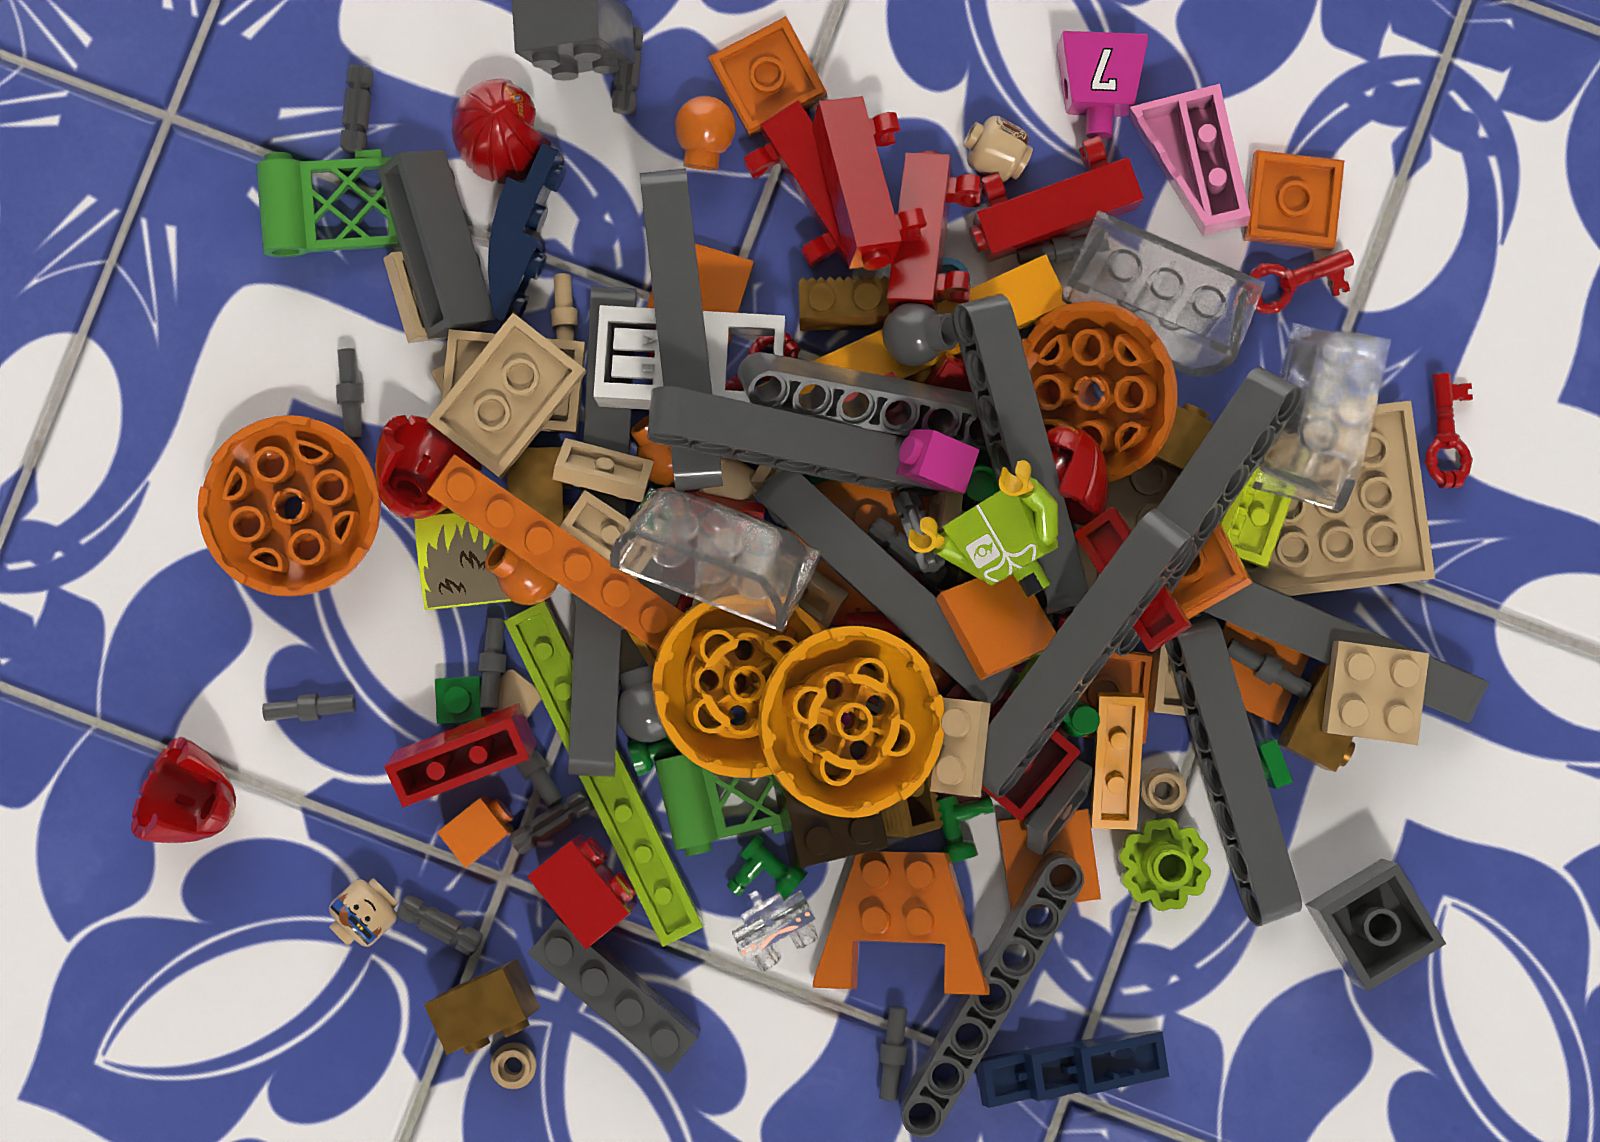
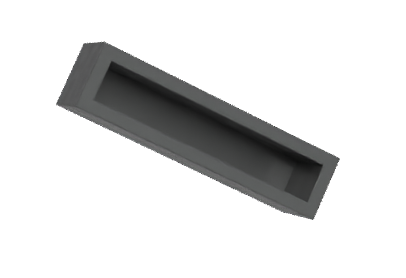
M445 150L398 152L377 170L428 339L448 337L449 329L476 332L496 319L494 318L490 295L481 272L480 258L472 242L468 229L467 215L462 209L455 186V176L449 166Z
M560 917L553 922L527 953L667 1074H669L699 1037L701 1029L598 940L585 950Z

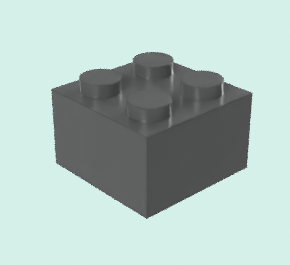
M512 0L515 53L531 62L534 67L550 74L553 79L561 81L574 80L579 77V73L588 71L600 74L615 73L620 70L619 66L635 63L632 11L618 0Z
M1380 859L1305 904L1350 981L1367 992L1446 945L1445 940L1399 864L1392 861Z

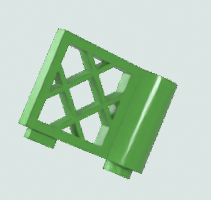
M382 149L355 151V159L302 162L293 160L292 155L289 153L273 152L264 156L265 160L256 164L264 255L270 257H296L308 252L399 247V240L387 200V210L378 204L385 196L383 187L371 198L354 183L365 170H377L391 159V157H383ZM345 171H353L349 177H346L342 173ZM331 172L343 183L326 201L313 190L312 173ZM349 188L367 202L366 206L352 221L333 206ZM314 199L322 205L316 213ZM374 208L388 220L389 236L369 237L357 226ZM328 211L347 226L336 239L317 240L316 224ZM352 232L359 236L358 238H347Z
M683 754L654 761L675 850L684 849L686 856H692L711 851V842L721 838L771 826L773 834L783 832L780 814H776L762 805L773 786L772 776L774 775L766 776L769 778V781L757 801H754L735 789L740 778L734 777L728 785L715 777L713 772L701 768ZM716 784L726 789L720 800ZM733 793L753 807L743 823L726 827L722 808L730 794ZM758 810L769 815L753 820Z

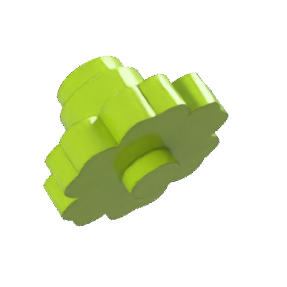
M1163 817L1157 820L1147 819L1141 825L1140 834L1128 833L1124 836L1123 846L1117 853L1118 861L1126 867L1120 875V882L1128 889L1130 896L1137 902L1149 900L1151 905L1158 911L1177 910L1185 907L1188 895L1198 896L1204 892L1206 882L1211 876V869L1202 860L1206 857L1209 848L1200 839L1198 832L1194 828L1188 826L1179 828L1176 821Z

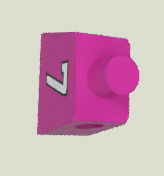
M1062 32L1057 44V55L1065 111L1069 115H1086L1087 138L1092 139L1100 136L1101 139L1111 138L1113 136V116L1125 117L1130 114V107L1134 106L1148 43V34Z

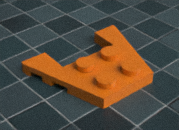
M871 851L855 855L813 979V988L857 989L859 941L936 943L945 945V994L990 995L987 977H984L978 959V947L969 929L964 912L966 907L949 853Z

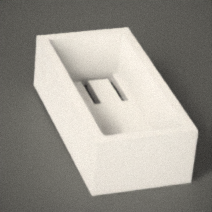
M600 305L593 397L599 407L650 410L651 390L663 386L655 308ZM703 311L712 394L751 403L745 391L725 390L728 335L775 336L774 354L784 356L785 316ZM613 327H619L614 328V350L654 352L655 356L613 355L612 378L653 380V385L610 383Z

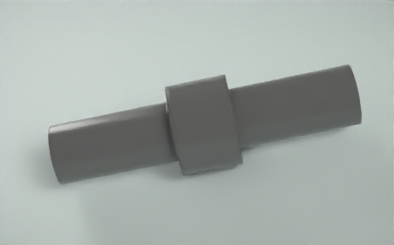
M1101 230L1075 237H1070L1069 234L1051 237L1049 243L1018 249L1016 252L1019 266L1045 254L1049 261L1054 260L1055 264L1074 260V255L1107 248L1108 243L1105 231Z
M352 348L339 349L337 354L340 384L336 385L337 404L342 405L344 433L351 439H361L363 436L360 404L364 403L363 384L358 383L356 351Z
M487 618L484 653L479 654L478 672L482 673L479 705L481 709H498L500 675L505 674L507 658L506 655L502 654L505 623L504 619Z
M1234 638L1227 644L1229 656L1253 670L1254 677L1268 685L1274 682L1301 699H1305L1309 694L1312 683L1282 667L1283 661L1267 652L1262 655Z
M318 693L299 695L297 700L263 703L262 714L265 721L299 718L301 722L320 720L322 715L355 712L356 698L354 694L320 697Z
M538 750L533 751L529 760L515 765L524 780L532 782L548 808L556 805L563 799V796L545 769L548 765Z
M889 1006L886 1041H882L880 1045L879 1062L883 1063L879 1098L886 1101H897L901 1065H906L908 1045L904 1044L907 1008Z

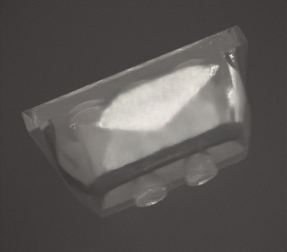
M1098 210L1062 292V305L1084 301H1101L1115 304L1131 311L1144 320L1159 336L1170 355L1175 370L1188 376L1199 377L1214 375L1231 366L1236 360L1265 282Z
M1293 324L1279 377L1300 387L1302 396L1294 414L1258 465L1252 485L1253 489L1343 511L1364 462L1391 342L1389 338L1357 331L1324 330Z
M663 487L657 490L649 489L637 511L632 515L617 537L610 553V566L780 632H783L820 560L819 550L803 545L794 534L784 528L734 507L689 492L678 491L673 487Z

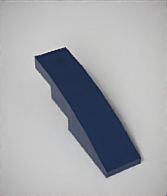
M1160 1030L1066 1042L981 1058L976 1067L982 1105L988 1108L1027 1099L1039 1102L1079 1092L1090 1095L1169 1077L1163 1031Z

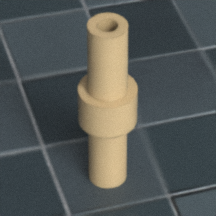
M566 273L556 274L553 276L555 308L551 310V327L553 330H556L558 340L575 341L574 330L578 329V310L573 308L571 275Z

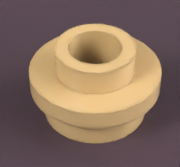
M1157 768L1150 771L1144 777L1140 792L1142 800L1148 808L1158 813H1171L1177 810L1185 801L1187 788L1184 779L1179 773L1168 768ZM1160 782H1166L1170 786V793L1164 799L1158 798L1155 793V788Z
M510 1042L502 1045L494 1053L490 1068L494 1080L499 1085L507 1089H519L532 1080L536 1072L537 1062L534 1053L528 1046L518 1042ZM511 1057L518 1058L522 1063V1070L519 1072L510 1071L506 1065L507 1059Z

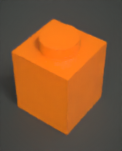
M486 795L476 800L437 833L464 868L475 863L514 831V828L509 823L513 820V816L501 800L495 798L492 801Z

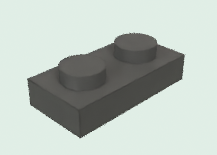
M1076 759L1069 770L1064 772L1050 788V795L1042 805L1037 803L1029 812L1024 826L1027 828L1028 849L1043 857L1091 792L1093 767Z

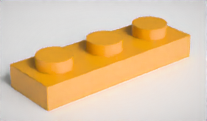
M1097 692L1096 711L1100 717V724L1094 734L1090 803L1091 828L1137 830L1145 696L1143 693Z

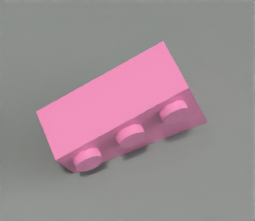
M1220 84L1131 106L1130 121L1201 234L1207 236L1247 226L1251 214Z

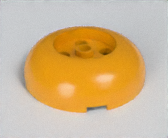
M753 590L721 593L701 601L686 611L674 623L663 639L657 653L652 675V693L655 710L664 732L673 745L690 761L715 774L736 778H759L772 775L773 773L765 760L758 732V711L766 684L765 679L770 676L774 667L786 654L777 646L778 641L786 643L790 650L807 637L822 631L813 618L802 608L783 597ZM755 604H766L769 609L775 611L763 621H760L753 616L750 608ZM790 626L797 632L793 639L781 635ZM741 640L748 641L752 646V653L746 660H739L734 653V649H737L738 643ZM705 670H712L717 676V683L710 690H704L699 683L700 675ZM738 674L743 675L746 680L745 687L740 691L734 689V685L737 684L734 680ZM830 679L826 684V698L834 699L835 679ZM739 705L745 710V720L740 725H732L728 712L733 706ZM816 724L809 730L808 737L812 744H817L825 731L822 725Z
M842 626L823 630L807 637L791 648L771 672L763 689L758 711L759 740L765 760L771 772L785 790L808 807L839 817H865L878 814V811L886 809L900 800H906L922 785L933 769L940 754L944 738V731L941 725L942 717L945 714L943 697L939 694L935 681L929 671L931 668L922 656L897 636L886 631L864 626ZM830 679L837 680L841 687L840 694L835 699L826 698V684ZM873 695L879 696L882 704V710L877 715H872L866 707V701ZM843 713L850 714V722L846 727L841 722ZM816 724H820L825 731L824 738L821 742L812 744L808 737L809 730ZM863 740L867 746V752L863 757L856 760L850 755V746L854 741Z

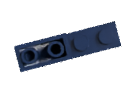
M543 143L524 184L507 177L492 223L488 255L489 292L494 318L501 326H503L512 313L521 319L529 300V296L525 295L532 278L537 280L540 277L547 256L543 254L545 248L538 238L531 235L533 231L539 232L542 229L548 214V207H545V203L551 190L554 192L559 190L566 173V167L562 166L564 161L559 150Z

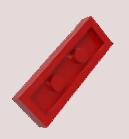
M1110 507L1073 534L1100 575L1131 531L1118 510ZM1165 584L1133 628L1147 650L1153 652L1193 625Z

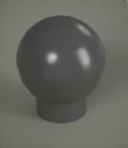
M910 302L895 308L887 317L882 331L883 343L889 355L897 362L907 366H919L934 360L941 351L952 350L958 343L953 315L951 313L939 314L929 305Z
M654 666L637 668L619 675L623 692L618 698L617 721L627 736L640 742H654L667 736L659 722L653 701L652 675Z

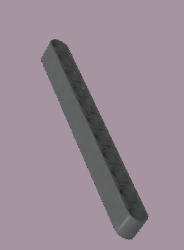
M591 286L584 443L630 455L632 409L599 407L593 396L600 305L636 307L637 288ZM613 327L610 383L633 384V379L612 378L611 376L613 355L634 356V351H618L613 349L614 328H619ZM581 487V495L586 490L627 517L628 499L618 498L611 494ZM577 596L568 774L615 777L622 627Z

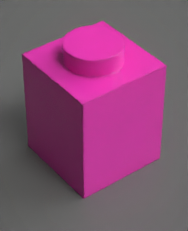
M910 430L909 436L900 447V463L896 474L940 492L965 494L979 449L935 430Z

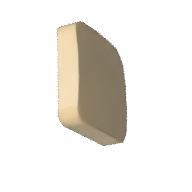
M508 670L500 679L498 709L492 711L496 712L520 703L525 717L528 719L542 699L532 682L516 670Z

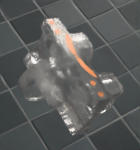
M758 890L754 891L749 896L755 907L741 914L740 916L744 924L731 931L738 946L737 950L743 960L746 961L750 958L761 971H766L778 964L782 957L775 943L789 935L797 949L805 948L818 939L813 923L815 916L802 891L797 892L784 900L780 892L764 900Z

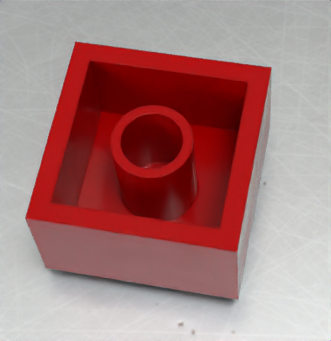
M581 833L527 877L586 950L627 917L637 905V902L633 898L636 892L628 878L622 872L614 875L604 862L609 856L600 843L592 836L586 840Z

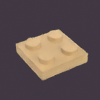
M1333 641L1321 732L1418 745L1429 653Z

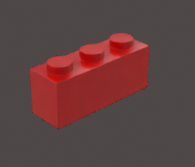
M520 703L395 750L384 768L402 808L529 760L537 742Z

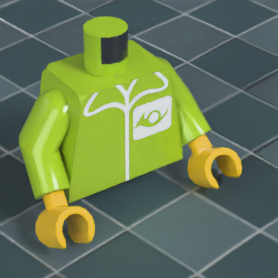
M1021 460L1016 465V476L1012 475L1006 467H1003L999 478L1001 490L944 525L943 529L945 532L937 533L938 525L933 518H922L920 520V530L927 535H921L913 529L909 530V546L919 553L933 550V553L976 578L984 580L991 586L1013 575L1025 597L1029 598L1051 585L1038 559L1058 548V541L1056 539L1058 535V503L1036 479L1030 476V463Z

